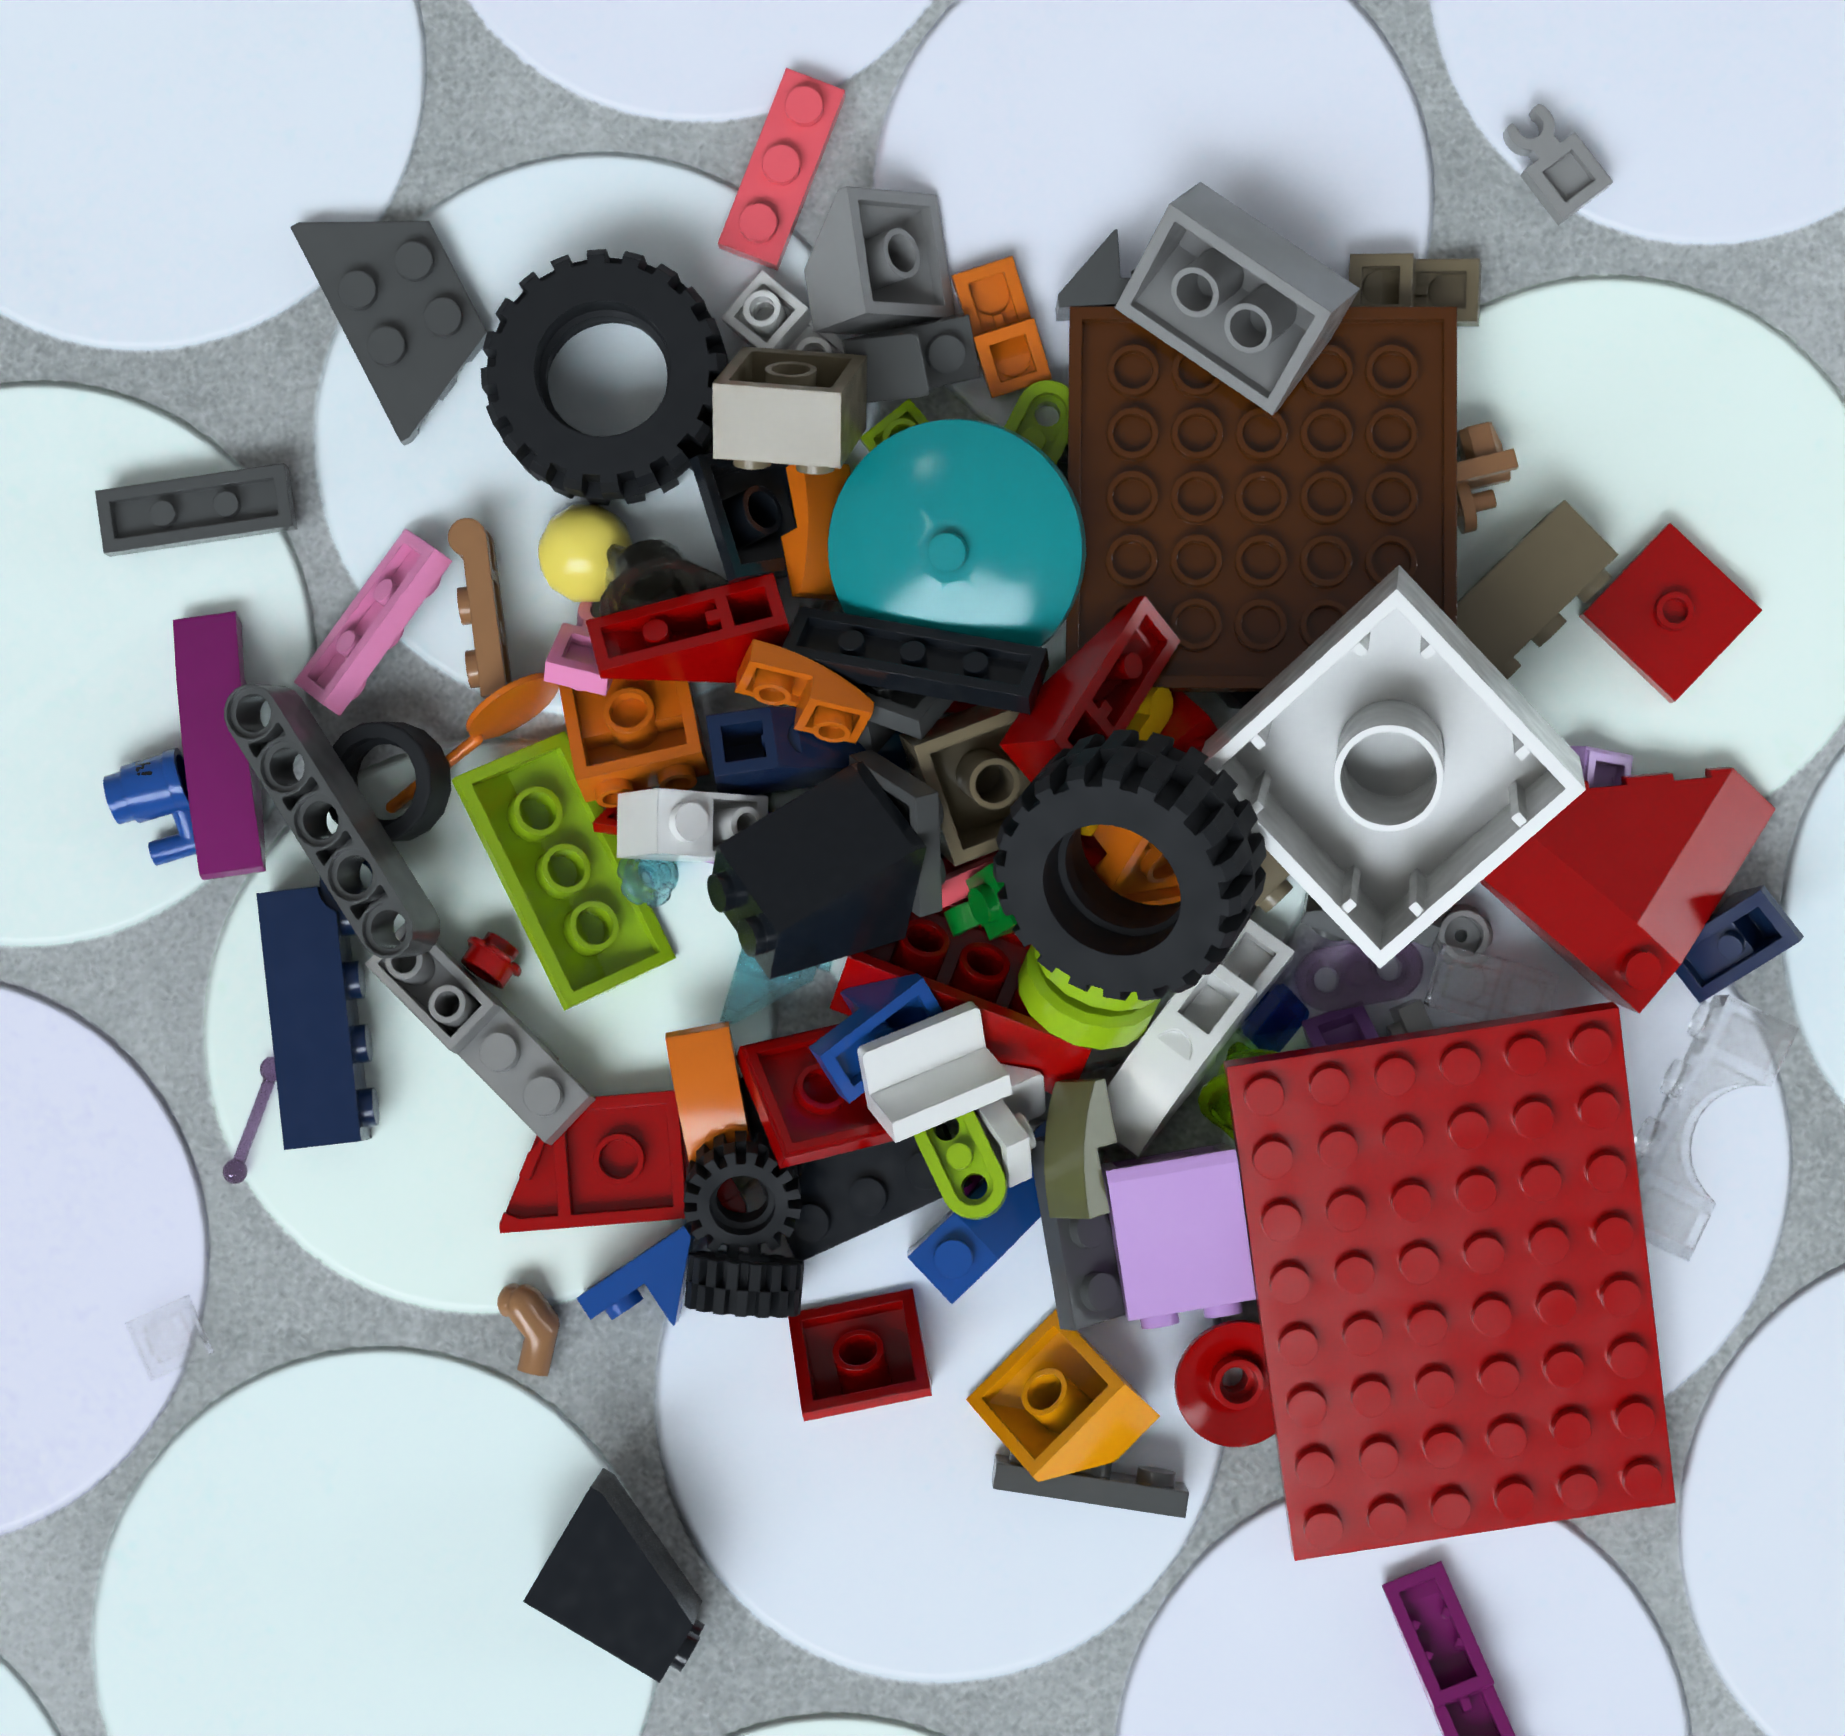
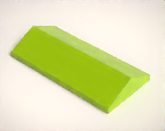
M565 731L452 779L453 785L564 1011L605 994L676 958L629 860L617 858V836L594 832L592 822L604 809L597 804L596 800L585 802L576 782L569 739Z

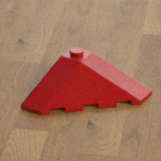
M1706 768L1705 777L1681 780H1674L1673 773L1669 772L1621 776V785L1589 788L1588 781L1584 780L1586 790L1488 874L1480 883L1607 1000L1640 1014L1684 961L1776 809L1734 768Z

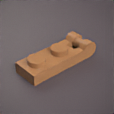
M463 518L451 525L448 531V542L454 552L464 561L467 586L457 588V603L462 625L472 624L475 649L465 651L468 682L470 688L480 687L481 697L486 699L498 689L512 682L494 541L490 533L478 521L472 518Z

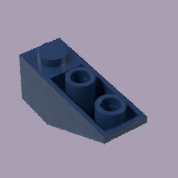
M769 706L706 716L718 793L758 795L813 787L849 766V755L866 751V749L858 741L856 744L845 741L837 743L820 740L814 734L795 730L796 707ZM895 731L878 754L908 772L906 754L899 734L902 733Z

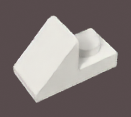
M1001 1064L1010 1074L1013 1094L974 1111L1002 1166L1008 1186L1011 1188L1032 1178L1031 1149L1036 1147V1139L1028 1121L1041 1116L1046 1110L1044 1076L1041 1072L1033 1069Z

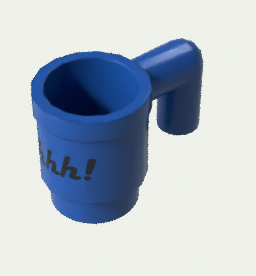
M178 748L121 766L119 772L104 776L103 788L106 801L118 824L121 825L134 820L138 823H143L172 814L179 833L148 843L151 859L156 866L196 854L184 756Z

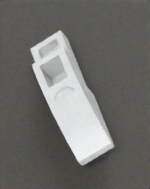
M1249 919L1218 967L1211 974L1202 975L1197 985L1181 993H1175L1107 1087L1117 1137L1116 1144L1137 1160L1140 1158L1215 1064L1216 1055L1292 962L1295 954L1293 949Z

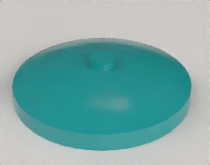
M943 419L918 424L892 435L877 445L859 462L847 478L833 509L828 536V561L836 595L846 614L1042 647L1058 631L1075 604L1085 571L1086 535L1080 507L1072 488L1056 464L1039 447L1016 432L997 424L972 419Z

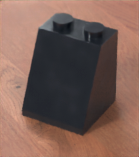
M863 761L847 766L717 845L712 875L707 880L708 895L713 907L718 912L725 914L738 933L739 942L744 952L749 957L756 959L770 980L905 939L927 847Z
M603 1468L590 1486L523 1602L660 1683L669 1666L681 1672L700 1639L699 1635L705 1624L696 1619L702 1600L617 1477Z

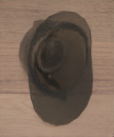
M651 538L638 541L628 547L613 544L607 549L606 555L609 565L606 569L605 577L606 590L600 599L599 612L604 616L729 583L719 574L690 562L677 546L664 539Z

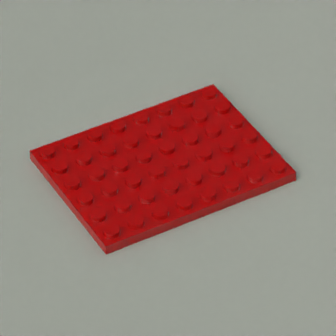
M1614 1002L1223 1061L1240 1172L1287 1525L1294 1561L1676 1503L1619 1007Z

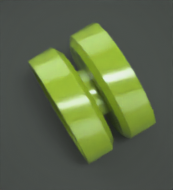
M1033 945L1030 946L1018 973L1019 996L1029 1015L1050 1034L1075 1046L1098 1050L1125 1047L1144 1035L1161 999L1142 1001L1138 1000L1137 992H1131L1126 1001L1103 997V989L1091 986L1088 992L1068 984L1070 976L1058 968H1055L1051 973L1037 961L1041 954Z

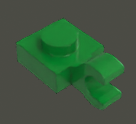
M993 863L965 880L969 888L968 901L944 912L953 937L959 936L979 925L985 928L989 940L1013 932L1012 928L1017 921L1013 914L1005 916L997 893L1005 883L996 882L993 875Z

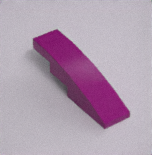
M236 611L173 620L182 748L199 875L202 880L265 872L266 859L261 781L229 732L224 720V707L227 698L236 688L247 684L244 675L242 623Z
M1442 1561L1383 1584L1382 1589L1442 1736H1515L1494 1688V1680Z

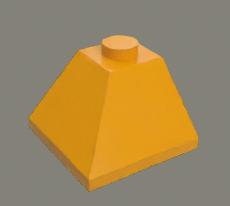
M1056 1309L966 1399L1029 1474L1038 1482L1116 1462L1160 1417L1138 1391L1078 1330L1060 1329Z

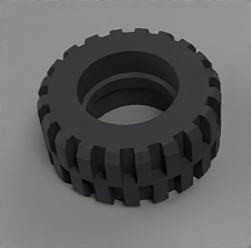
M606 249L587 250V260L572 263L569 255L550 261L554 268L552 272L539 279L533 271L519 282L523 292L514 302L508 298L504 299L495 313L500 320L496 332L487 331L483 351L488 359L487 367L481 368V385L488 398L489 405L486 406L492 424L499 432L504 444L528 473L537 481L542 480L550 485L554 492L573 499L576 495L586 498L590 504L609 506L610 500L625 499L627 504L646 501L645 494L659 488L662 489L663 493H666L680 484L677 479L689 468L693 471L689 459L696 455L705 454V450L713 441L712 383L729 363L715 318L711 317L706 308L705 301L692 286L687 288L681 283L678 273L662 263L657 268L648 265L643 255L625 251L622 259L610 258ZM609 323L625 324L639 328L654 340L665 358L667 387L662 402L645 422L621 434L592 436L576 430L560 417L550 398L548 374L555 356L568 340L587 328Z
M1114 730L1107 740H1105L1104 735L1096 733L1079 739L1072 749L1063 748L1050 759L1010 807V814L1001 823L996 838L1000 850L993 857V875L996 882L1005 883L997 893L1005 916L1013 914L1017 921L1012 928L1013 932L1024 947L1030 943L1041 954L1037 961L1051 973L1055 968H1058L1070 976L1068 984L1088 992L1091 986L1103 989V997L1126 1001L1131 992H1137L1138 1000L1148 1001L1162 999L1169 989L1171 992L1181 993L1197 985L1202 975L1211 974L1223 961L1256 909L1255 903L1264 888L1266 873L1260 865L1267 856L1265 841L1260 832H1251L1258 818L1250 801L1247 799L1238 801L1233 794L1238 784L1225 770H1222L1217 775L1204 764L1209 756L1192 746L1187 752L1174 748L1175 739L1153 732L1147 741L1139 740V732L1136 730ZM1090 825H1113L1130 830L1147 839L1164 855L1171 865L1179 884L1181 901L1167 905H1148L1132 901L1113 891L1096 875L1090 866L1082 846L1081 828Z

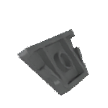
M430 221L298 222L290 226L400 442L404 446L413 442L420 433L417 429L439 399L443 401L454 387L459 372L466 363L473 361L484 346L487 331Z

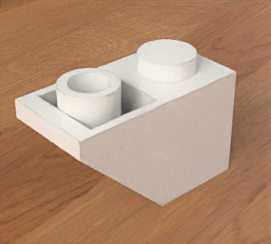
M666 788L619 793L617 806V858L658 861H714L717 845L768 815V796Z

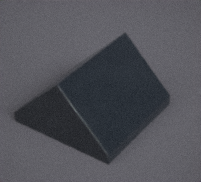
M713 453L696 455L689 459L728 583L731 584L774 573L775 580L788 576L781 536L797 528L786 467L789 465L771 463L769 467L764 469L747 470L735 467L733 460L713 459Z

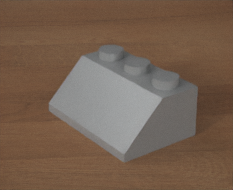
M1199 182L1168 205L1115 309L1266 412L1274 415L1331 340L1360 288L1202 182Z

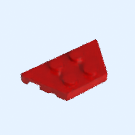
M675 1091L594 1096L596 1100L552 1145L544 1143L536 1136L531 1151L528 1152L520 1171V1178L507 1210L503 1213L500 1220V1233L685 1219L684 1180H686V1169L689 1165ZM733 1178L727 1179L717 1192L720 1203L730 1211L748 1212L747 1202Z

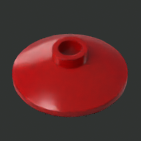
M1247 1320L1227 1321L1202 1332L1186 1348L1176 1369L1174 1382L1175 1398L1183 1418L1202 1438L1221 1446L1244 1447L1270 1438L1275 1434L1260 1323ZM1231 1368L1242 1369L1243 1374L1239 1383L1234 1386L1223 1385V1376L1226 1371Z

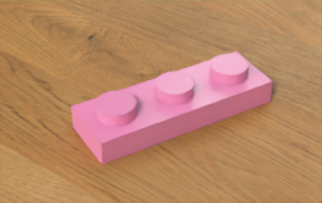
M405 528L294 683L338 716H341L349 703L361 694L366 685L367 678L386 652L398 643L403 635L404 627L425 598L429 597L437 589L442 575L452 563V560Z

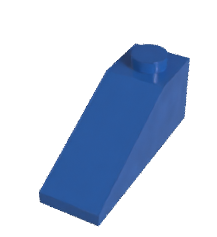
M1046 1120L1033 1131L1035 1138L1045 1136ZM1033 1167L1032 1178L1011 1188L1008 1186L1005 1202L996 1213L984 1219L971 1220L963 1218L950 1210L907 1251V1258L951 1304L988 1271L1041 1217ZM985 1178L967 1196L969 1199H979L984 1196L987 1191Z

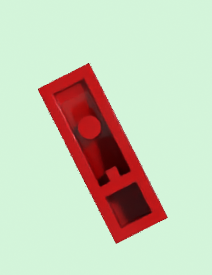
M774 573L586 620L601 679L736 683L737 671L753 639L782 647L789 632L788 620Z
M1146 596L1135 597L1041 686L1031 714L1019 713L999 745L1028 780L1032 782L1050 759L1063 748L1072 749L1079 739L1097 733L1104 735L1105 740H1107L1114 730H1126L1179 645L1180 639Z

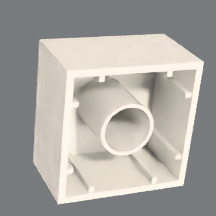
M1400 565L1207 739L1202 749V753L1209 756L1204 763L1217 775L1222 770H1225L1238 784L1233 791L1238 801L1240 802L1245 799L1250 801L1258 818L1251 832H1260L1262 834L1266 850L1379 968L1390 961L1586 790L1580 756Z

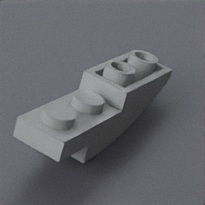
M406 923L395 932L396 938L401 943L407 934ZM438 942L430 951L419 956L379 958L373 955L365 963L379 980L449 1051L459 1055L544 1143L552 1145L596 1100L558 1061L559 1058Z

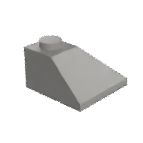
M850 186L839 189L804 269L813 332L860 335L955 315L937 195Z

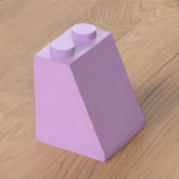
M1220 1143L1144 1156L1138 1160L1132 1158L1101 1164L1110 1210L1108 1214L1125 1316L1128 1321L1140 1319L1142 1329L1161 1328L1178 1324V1313L1203 1309L1205 1318L1225 1317L1242 1313L1241 1302L1256 1300L1236 1148Z

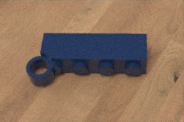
M365 860L363 864L366 865L372 873L370 864ZM321 877L319 881L320 887L256 893L284 1150L372 1139L371 1126H378L380 1120L376 1089L374 1087L366 1088L364 1063L372 1062L373 1047L368 1024H359L357 999L365 998L366 983L362 962L360 960H352L350 936L357 934Z

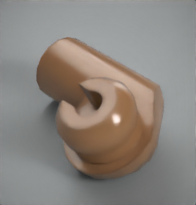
M508 1284L499 1293L497 1306L502 1316L509 1317L524 1336L517 1370L537 1376H548L560 1327L558 1314L539 1289L529 1284Z

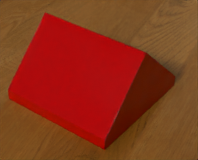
M913 1288L802 1310L798 1316H788L804 1422L932 1396V1382Z

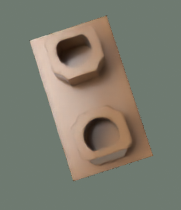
M1492 422L1468 426L1457 432V444L1462 461L1457 462V526L1462 534L1477 530L1476 512L1496 508L1497 506L1496 497L1492 489L1474 494L1471 491L1509 482L1511 471L1519 467L1514 448L1503 451L1501 441Z

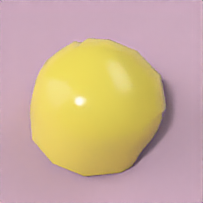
M573 504L550 519L539 540V565L545 579L553 590L572 602H600L622 589L629 578V573L633 570L635 556L627 525L618 515L600 505Z

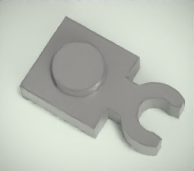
M1537 104L1528 115L1538 127V136L1527 138L1512 123L1503 132V139L1506 146L1513 153L1520 156H1528L1533 162L1520 176L1559 226L1608 189L1613 180L1576 132L1560 143L1554 135L1555 121L1553 115L1545 106Z

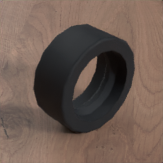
M404 722L361 723L343 733L332 746L357 786V776L362 760L372 748L378 745L391 744L402 748L408 754L415 769L416 790L410 807L403 815L396 819L382 820L378 818L392 842L411 841L430 831L444 814L451 793L450 766L441 746L425 730ZM332 806L329 809L331 818L338 824V815Z

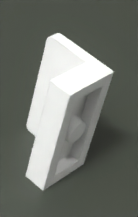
M971 1001L863 1044L857 1050L867 1107L895 1143L1013 1094L1010 1074L986 1048L981 1012Z

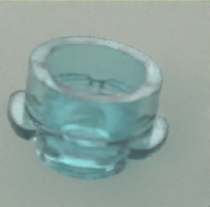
M621 858L617 868V875L622 879L621 891L624 896L636 905L646 903L651 908L659 907L670 899L671 891L676 887L679 877L675 861ZM643 872H646L650 877L649 883L643 881Z

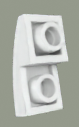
M763 270L721 317L722 321L750 347L844 354L842 339L835 333L813 332L809 308Z

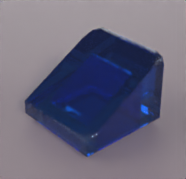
M1283 983L1273 984L1240 1025L1236 1033L1263 1055L1279 1053L1302 1026L1301 1021L1308 1019L1310 1012Z

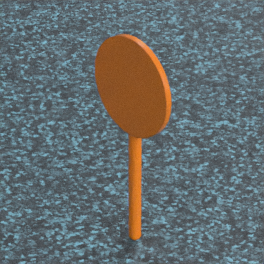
M535 673L519 678L487 697L474 709L466 722V730L470 737L445 756L450 768L478 747L483 740L495 738L513 731L538 715L554 699L559 685L544 681V673ZM416 780L386 804L387 812L395 813L413 799L416 790Z

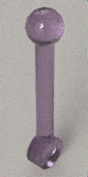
M273 1056L264 1059L260 1065V1074L263 1077L262 1084L234 1158L226 1162L223 1167V1177L231 1184L241 1183L245 1180L248 1173L245 1162L275 1082H277Z

